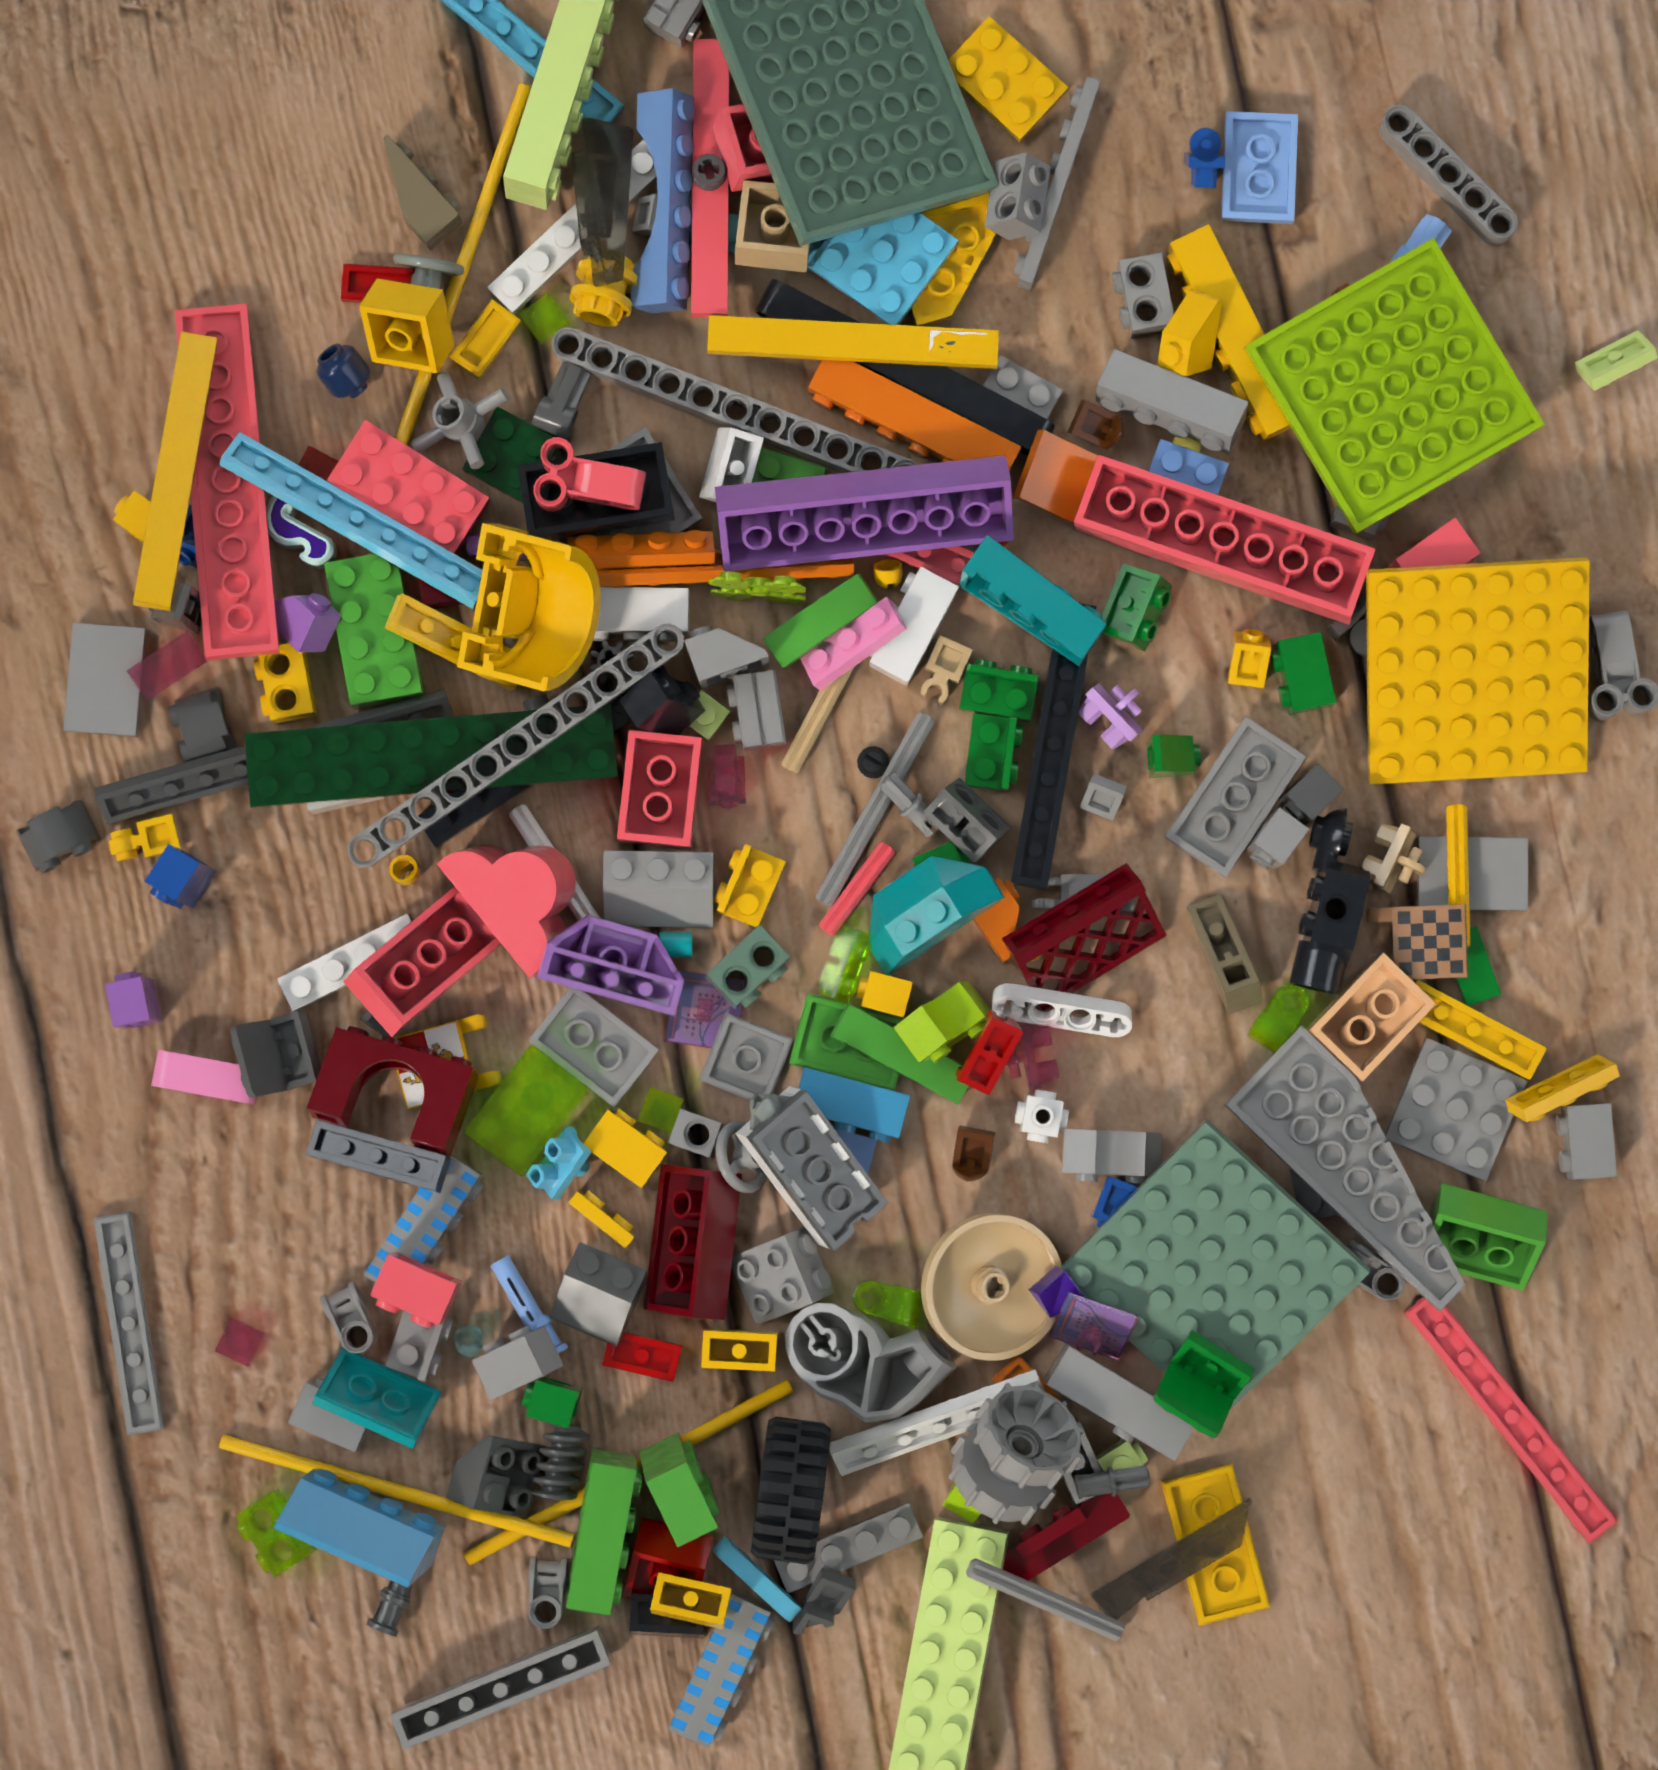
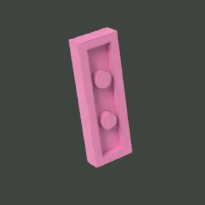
M885 597L800 658L813 686L821 691L904 632L907 627L894 602Z

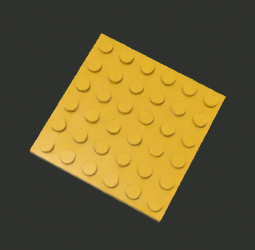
M1587 557L1366 570L1368 781L1370 784L1587 772L1590 561Z

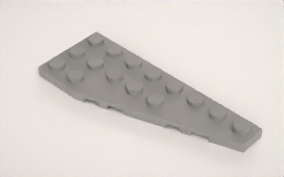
M1300 1026L1224 1106L1437 1311H1441L1466 1284L1447 1248L1441 1242L1432 1225L1433 1222L1430 1216L1424 1210L1416 1190L1390 1141L1387 1140L1377 1117L1365 1099L1356 1077L1303 1026Z

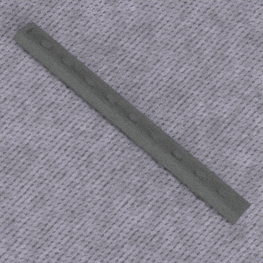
M445 689L308 728L454 717L447 693ZM245 745L96 787L95 798L106 824L248 785Z

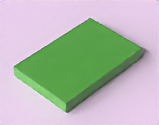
M807 993L789 1064L895 1091L899 1073L830 1036L847 1004ZM854 1006L893 1028L904 1020L896 1016Z

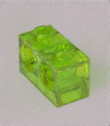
M279 1488L236 1514L239 1520L236 1523L239 1533L246 1542L250 1540L253 1542L259 1552L255 1555L259 1565L265 1573L271 1571L274 1577H277L317 1550L315 1546L274 1529L277 1519L287 1504ZM258 1509H265L272 1515V1525L270 1528H261L255 1522V1513ZM283 1540L290 1544L292 1548L290 1559H280L275 1554L274 1546L277 1541Z

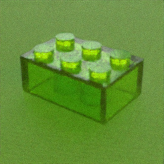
M530 1045L470 1122L464 1133L518 1175L524 1177L532 1164H535L545 1151L544 1146L548 1140L556 1137L591 1089L537 1047Z

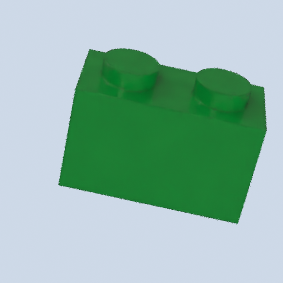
M1321 632L1277 641L1274 645L1275 651H1271L1270 656L1274 672H1280L1283 686L1278 687L1282 708L1288 707L1290 716L1332 707L1336 703Z

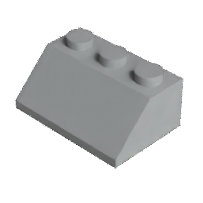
M604 851V920L628 927L713 928L714 853Z

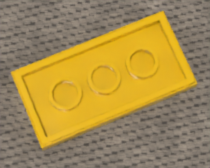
M1228 1463L1160 1481L1198 1625L1201 1626L1269 1608L1270 1604L1233 1464Z

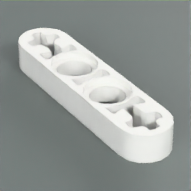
M1010 983L999 985L993 991L992 1010L1003 1019L1007 1016L1017 1022L1108 1037H1122L1132 1029V1010L1123 1002ZM1047 1003L1054 1008L1043 1012L1037 1010L1035 1006ZM1083 1009L1090 1014L1081 1018L1073 1016L1071 1012ZM1096 1014H1100V1019H1096Z

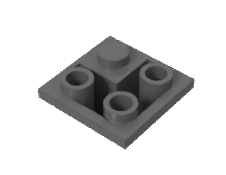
M488 1435L455 1463L446 1498L475 1510L528 1518L534 1494L531 1492H534L537 1486L533 1479L534 1477H539L541 1471L536 1465L539 1462H543L545 1457L539 1451L540 1448H546L547 1446Z

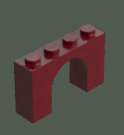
M349 1026L347 1030L336 1027L306 1109L314 1119L347 1128L361 1089L366 1082L382 1071L391 1069L405 1070L416 1075L424 1086V1099L410 1137L414 1147L451 1157L479 1077L474 1067L471 1066L472 1063L466 1059L451 1056L450 1060L437 1057V1052L426 1047L417 1046L416 1050L403 1047L401 1041L392 1037L383 1036L379 1040L369 1037L367 1031L357 1027Z

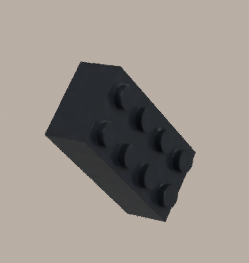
M662 442L575 456L576 458L614 464L646 472L639 510L622 509L568 498L566 504L560 510L548 512L537 504L534 496L536 480L548 473L543 463L537 462L517 466L529 535L555 541L584 534L591 535L675 521ZM567 458L549 460V462L554 465H560ZM554 484L546 485L541 491V497L547 501H554L561 494V489Z

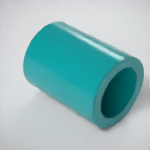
M659 932V939L671 958H692V932Z

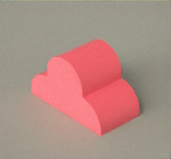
M478 845L449 854L437 863L439 868L529 978L537 975L547 942L566 930L559 913L567 907L575 892V873L565 855L557 849L544 845L527 847L509 854L493 845Z

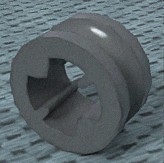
M705 154L697 158L693 164L695 184L705 191H713L722 186L725 180L723 161L714 154ZM709 165L712 166L713 171H719V174L714 173L713 179H706V175L703 173L699 174V171L704 172V166Z

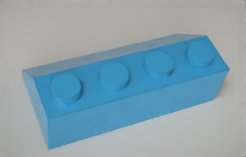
M313 1469L303 1476L277 1519L274 1529L407 1588L432 1566L446 1528L436 1523L434 1517L425 1513H413L404 1509L403 1505L394 1499H381L370 1494L369 1489L362 1485L347 1484L336 1479L337 1476L328 1470Z

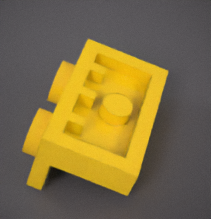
M746 843L743 850L736 848L728 865V869L733 870L728 884L721 882L713 901L719 904L717 912L757 928L761 923L786 861L757 850Z

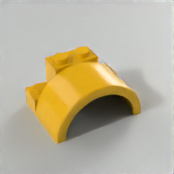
M482 523L476 555L477 560L484 561L472 631H463L457 667L540 691L556 689L567 682L581 666L596 633L600 614L601 591L595 565L583 550L575 546L529 535V531L502 524ZM525 554L530 563L518 561L519 556ZM503 638L519 639L508 653L504 651Z

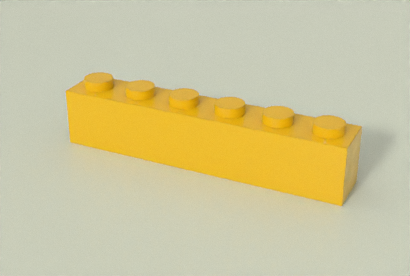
M1207 224L1170 242L1167 249L1169 255L1165 256V259L1174 276L1179 274L1185 286L1181 288L1184 298L1190 290L1194 289L1223 300L1215 344L1217 351L1214 352V357L1219 368L1222 371L1227 370L1233 381L1230 384L1233 396L1249 401L1247 408L1249 415L1246 416V420L1252 433L1255 436L1260 434L1264 442L1291 429L1244 349L1247 344L1265 334L1210 225Z

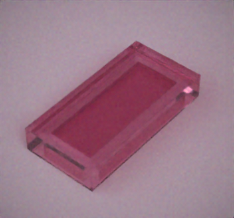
M186 631L126 672L145 700L149 701L208 661L190 633Z

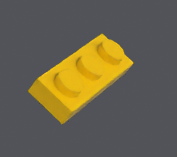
M1596 1054L1505 1099L1508 1112L1525 1122L1540 1120L1547 1112L1559 1106L1570 1105L1577 1100V1097L1589 1091H1596L1606 1087L1608 1082L1620 1077L1616 1063Z

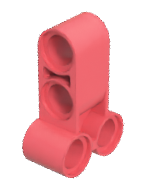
M553 437L543 444L541 460L548 473L540 476L534 484L535 499L543 510L548 512L560 510L566 504L568 498L628 510L640 509L646 472L634 468L576 458L571 444L560 437ZM556 448H561L568 453V457L563 464L554 465L548 461L549 453ZM554 484L561 489V494L556 500L547 501L541 497V491L546 485Z

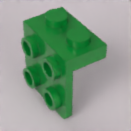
M1191 1330L1171 1357L1153 1399L1165 1411L1179 1417L1197 1431L1211 1438H1216L1222 1430L1234 1400L1251 1379L1255 1369Z

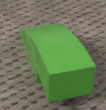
M860 573L856 574L765 636L763 640L781 667H790L879 601Z

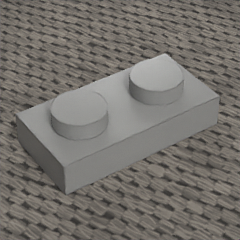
M1001 355L998 358L997 369L991 370L983 385L1046 419L1050 416L1063 392V389Z

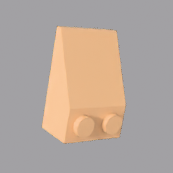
M1383 952L1318 1015L1306 1030L1356 1077L1358 1083H1361L1436 1003Z

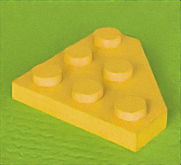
M989 193L921 213L958 239L959 244L912 306L911 312L916 326H929L949 320L955 313L997 235L985 227Z

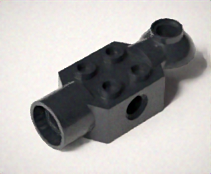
M1347 808L1336 809L1324 817L1317 816L1314 820L1309 847L1316 849L1312 869L1318 871V875L1315 878H1311L1308 886L1306 899H1310L1312 902L1310 911L1303 913L1298 934L1304 936L1303 940L1298 942L1289 984L1334 995L1340 994L1344 972L1354 951L1370 882V871L1363 870V867L1337 861L1338 855H1346L1353 830V823L1346 821ZM1327 902H1332L1338 907L1339 915L1336 920L1327 915L1325 911Z

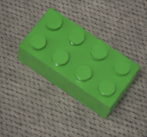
M377 554L324 563L332 607L342 615L337 624L336 631L350 706L355 710L396 703L426 694L417 644L384 628L397 595L403 593L408 596L403 569Z
M592 1448L566 1589V1609L610 1616L612 1605L619 1606L623 1583H621L622 1575L618 1574L619 1568L626 1569L629 1554V1539L624 1537L625 1532L632 1533L636 1511H634L635 1503H631L632 1496L639 1497L642 1483V1467L636 1466V1455Z

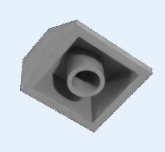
M704 626L689 633L691 638L684 640L701 690L733 679L732 676L747 674L769 666V659L765 649L720 628L711 630L710 626Z

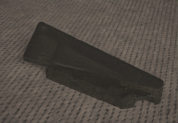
M585 118L582 119L586 151L584 149L573 152L571 157L580 245L584 256L590 255L593 284L595 287H601L619 282L624 277L633 130L628 126Z
M1248 1497L1098 1586L1090 1593L1091 1597L1112 1618L1117 1620L1144 1597L1147 1601L1241 1547L1245 1536L1249 1510L1252 1506L1251 1498Z

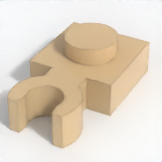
M940 635L925 667V670L934 675L923 683L921 696L925 697L927 690L932 686H936L941 690L938 703L942 705L948 697V680L956 684L959 683L973 649Z

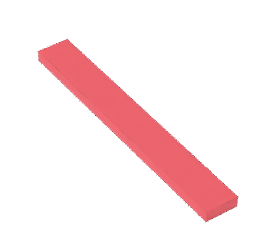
M694 39L693 104L695 115L693 118V164L697 158L705 154H714L722 160L712 125L720 109L729 107V67L718 40ZM692 164L691 318H709V315L728 316L729 181L725 171V180L722 186L713 191H705L694 182ZM708 165L704 166V172L699 171V174H705L706 179H713L714 173L719 174V171H713L712 166Z
M1422 1296L1403 1312L1587 1543L1591 1544L1618 1522L1617 1518L1447 1306L1441 1311H1437Z

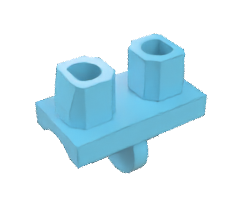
M565 1127L558 1138H550L544 1146V1154L546 1156L540 1164H532L526 1173L532 1185L537 1189H544L551 1200H559L574 1177L584 1176L590 1168L587 1158L591 1154V1150L578 1139L577 1131L574 1127Z

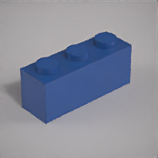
M168 844L144 882L153 887L150 894L173 907L176 906L179 909L183 905L194 908L217 871L188 852Z

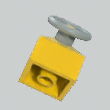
M397 253L393 256L395 264L415 268L411 284L377 278L359 305L371 361L438 373L455 346L444 291L439 289L441 275L460 276L464 273V267L444 260Z

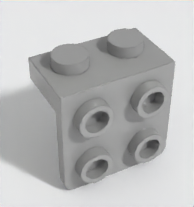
M805 1227L796 1229L732 1257L731 1267L752 1318L757 1324L780 1317L834 1294L830 1275L824 1269L817 1252V1244Z

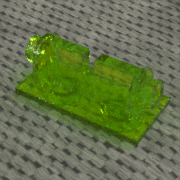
M842 925L841 931H837L829 952L830 956L840 959L839 964L825 963L817 985L821 987L818 994L848 1004L850 997L855 994L858 988V974L862 962H865L870 954L869 934L859 929Z

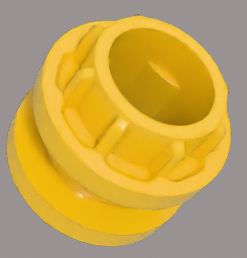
M594 250L590 252L587 259L579 261L576 275L584 283L574 285L571 288L569 299L574 304V314L586 323L608 328L617 326L622 318L628 317L632 310V302L625 296V293H631V285H636L638 278L637 274L633 272L635 267L633 262L622 254L608 250Z

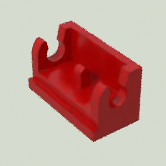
M989 1010L986 1016L988 1021L963 1067H958L955 1072L957 1081L987 1095H990L1024 1033L1014 1019L1007 1016L1003 1019L993 1010Z

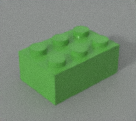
M678 1432L639 1451L645 1482L677 1547L718 1528L715 1515L721 1512L714 1495L715 1491L706 1472H701L702 1469L698 1462L699 1458L690 1440L683 1443Z

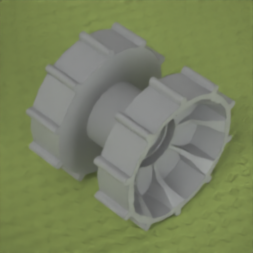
M1006 1383L993 1399L987 1398L975 1415L979 1419L977 1426L968 1436L962 1434L950 1451L954 1455L952 1472L948 1478L949 1480H954L959 1492L966 1500L964 1505L966 1507L971 1505L980 1513L992 1518L994 1524H997L999 1521H1021L1023 1525H1026L1039 1508L1045 1509L1057 1493L1053 1487L1065 1472L1071 1474L1083 1458L1079 1450L1081 1435L1084 1429L1078 1427L1073 1415L1066 1407L1068 1403L1066 1401L1060 1402L1051 1394L1040 1390L1038 1384H1035L1034 1387H1012L1010 1383Z

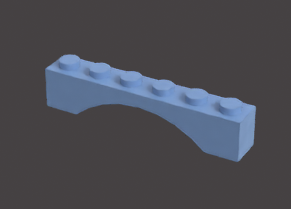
M674 88L637 94L636 129L645 140L653 158L657 176L658 199L656 217L650 238L641 258L633 268V272L637 274L638 278L637 284L631 285V302L633 308L651 314L687 310V297L689 294V226L692 219L690 194L693 185L691 162L694 150L692 130L695 108L693 96Z

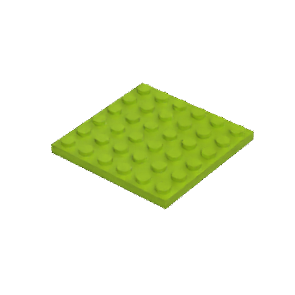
M1434 238L1247 344L1244 348L1354 535L1364 531L1545 425Z

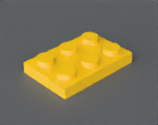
M990 16L948 60L960 90L1019 143L1068 92L1069 88Z

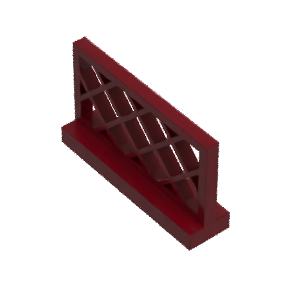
M1125 863L1006 935L1002 940L1028 986L1042 988L1046 978L1059 980L1054 991L1073 993L1167 935L1145 893L1146 890L1141 880L1130 866ZM1138 897L1139 900L1134 912L1121 911L1125 903ZM1104 916L1108 917L1102 931L1090 930L1092 923ZM1117 918L1130 920L1125 934L1112 933ZM1139 922L1152 924L1153 930L1141 937L1134 936ZM1073 935L1077 936L1071 950L1058 948L1064 940ZM1086 937L1099 939L1094 953L1081 952ZM1108 941L1121 942L1117 952L1110 956L1103 955ZM1041 954L1045 955L1040 969L1027 967L1026 963ZM1055 956L1068 958L1062 972L1050 971ZM1077 960L1090 961L1087 970L1081 974H1072ZM1047 1003L1038 1004L1043 1011L1052 1006Z

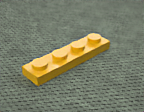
M403 593L397 595L384 627L455 664L458 663L463 631H472V628ZM503 644L504 651L508 653L512 648ZM475 673L509 691L516 689L517 684Z
M1415 980L1414 983L1436 1003L1419 1021L1420 1024L1528 1081L1531 1080L1547 1049L1546 1047L1420 980Z

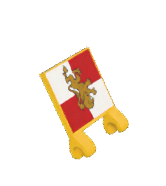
M476 1014L395 1037V1039L401 1041L403 1047L416 1050L417 1046H422L437 1052V1057L450 1060L451 1056H457L470 1061L463 1034L485 1029L487 1027V1020L485 1015ZM397 1069L407 1110L422 1106L424 1099L422 1081L408 1071ZM496 1070L479 1074L474 1091L500 1085L502 1083L501 1073Z

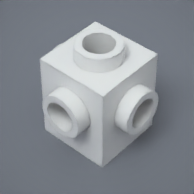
M1035 1089L1034 1096L1025 1095L1024 1102L1018 1101L1014 1123L1020 1124V1132L1028 1133L1027 1140L1048 1144L1049 1137L1058 1138L1059 1131L1064 1132V1129H1066L1069 1110L1063 1109L1064 1101L1056 1100L1057 1093ZM1040 1109H1045L1050 1115L1048 1122L1044 1124L1036 1120V1113Z

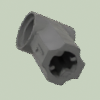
M563 361L548 395L541 399L537 407L532 425L567 439L578 415L577 407L590 381L591 373L577 365Z

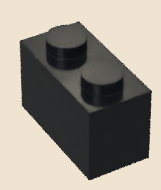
M652 672L644 676L619 700L637 728L653 733L680 735L706 711L698 700L700 698L698 690L690 682L678 681L668 675L662 676Z

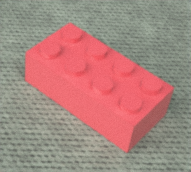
M367 420L363 422L327 479V482L455 555L459 553L466 542L465 538L471 534L490 504L488 496Z
M454 886L358 965L343 982L388 1034L393 1037L492 954L501 943Z

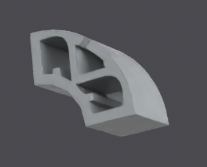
M1064 1129L1062 1173H1076V1181L1098 1182V1174L1125 1175V1182L1143 1183L1147 1176H1150L1161 1165L1162 1133Z

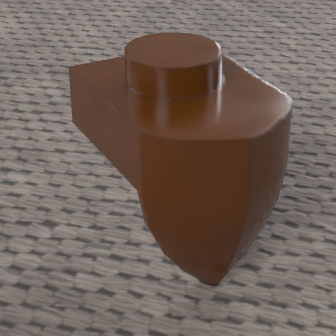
M1082 399L1067 433L1099 448L1107 449L1115 446L1124 437V423L1119 415Z
M959 1126L952 1162V1169L959 1178L966 1182H971L983 1178L988 1173L996 1132Z

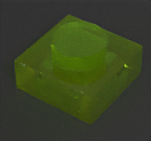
M549 293L519 313L540 345L551 339L558 330L570 325V322Z
M649 1087L637 1121L672 1133L684 1099Z

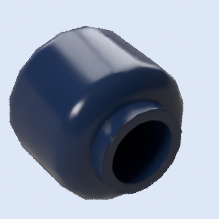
M337 343L328 347L320 354L317 359L316 373L334 397L344 398L350 396V398H355L366 390L368 386L366 381L370 376V368L353 346H341Z

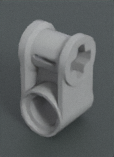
M1351 1240L1349 1243L1350 1250L1358 1258L1360 1256V1259L1370 1268V1273L1356 1287H1361L1381 1300L1397 1299L1404 1291V1278L1394 1268L1379 1259L1380 1257L1358 1242ZM1385 1273L1391 1274L1396 1280L1395 1290L1388 1295L1382 1294L1377 1287L1379 1277Z
M354 1281L349 1282L347 1288L329 1297L326 1294L320 1296L322 1307L329 1321L334 1326L342 1346L350 1353H365L374 1348L378 1338L377 1330L367 1311L365 1300ZM350 1300V1302L337 1308L339 1304ZM357 1326L363 1327L368 1335L367 1342L362 1347H356L350 1339L352 1330Z
M536 1556L530 1557L528 1613L531 1622L538 1628H552L563 1617L568 1577V1558H561L560 1561L538 1560ZM540 1572L556 1573V1575H542ZM541 1601H549L554 1604L556 1616L553 1620L544 1621L537 1615V1605Z

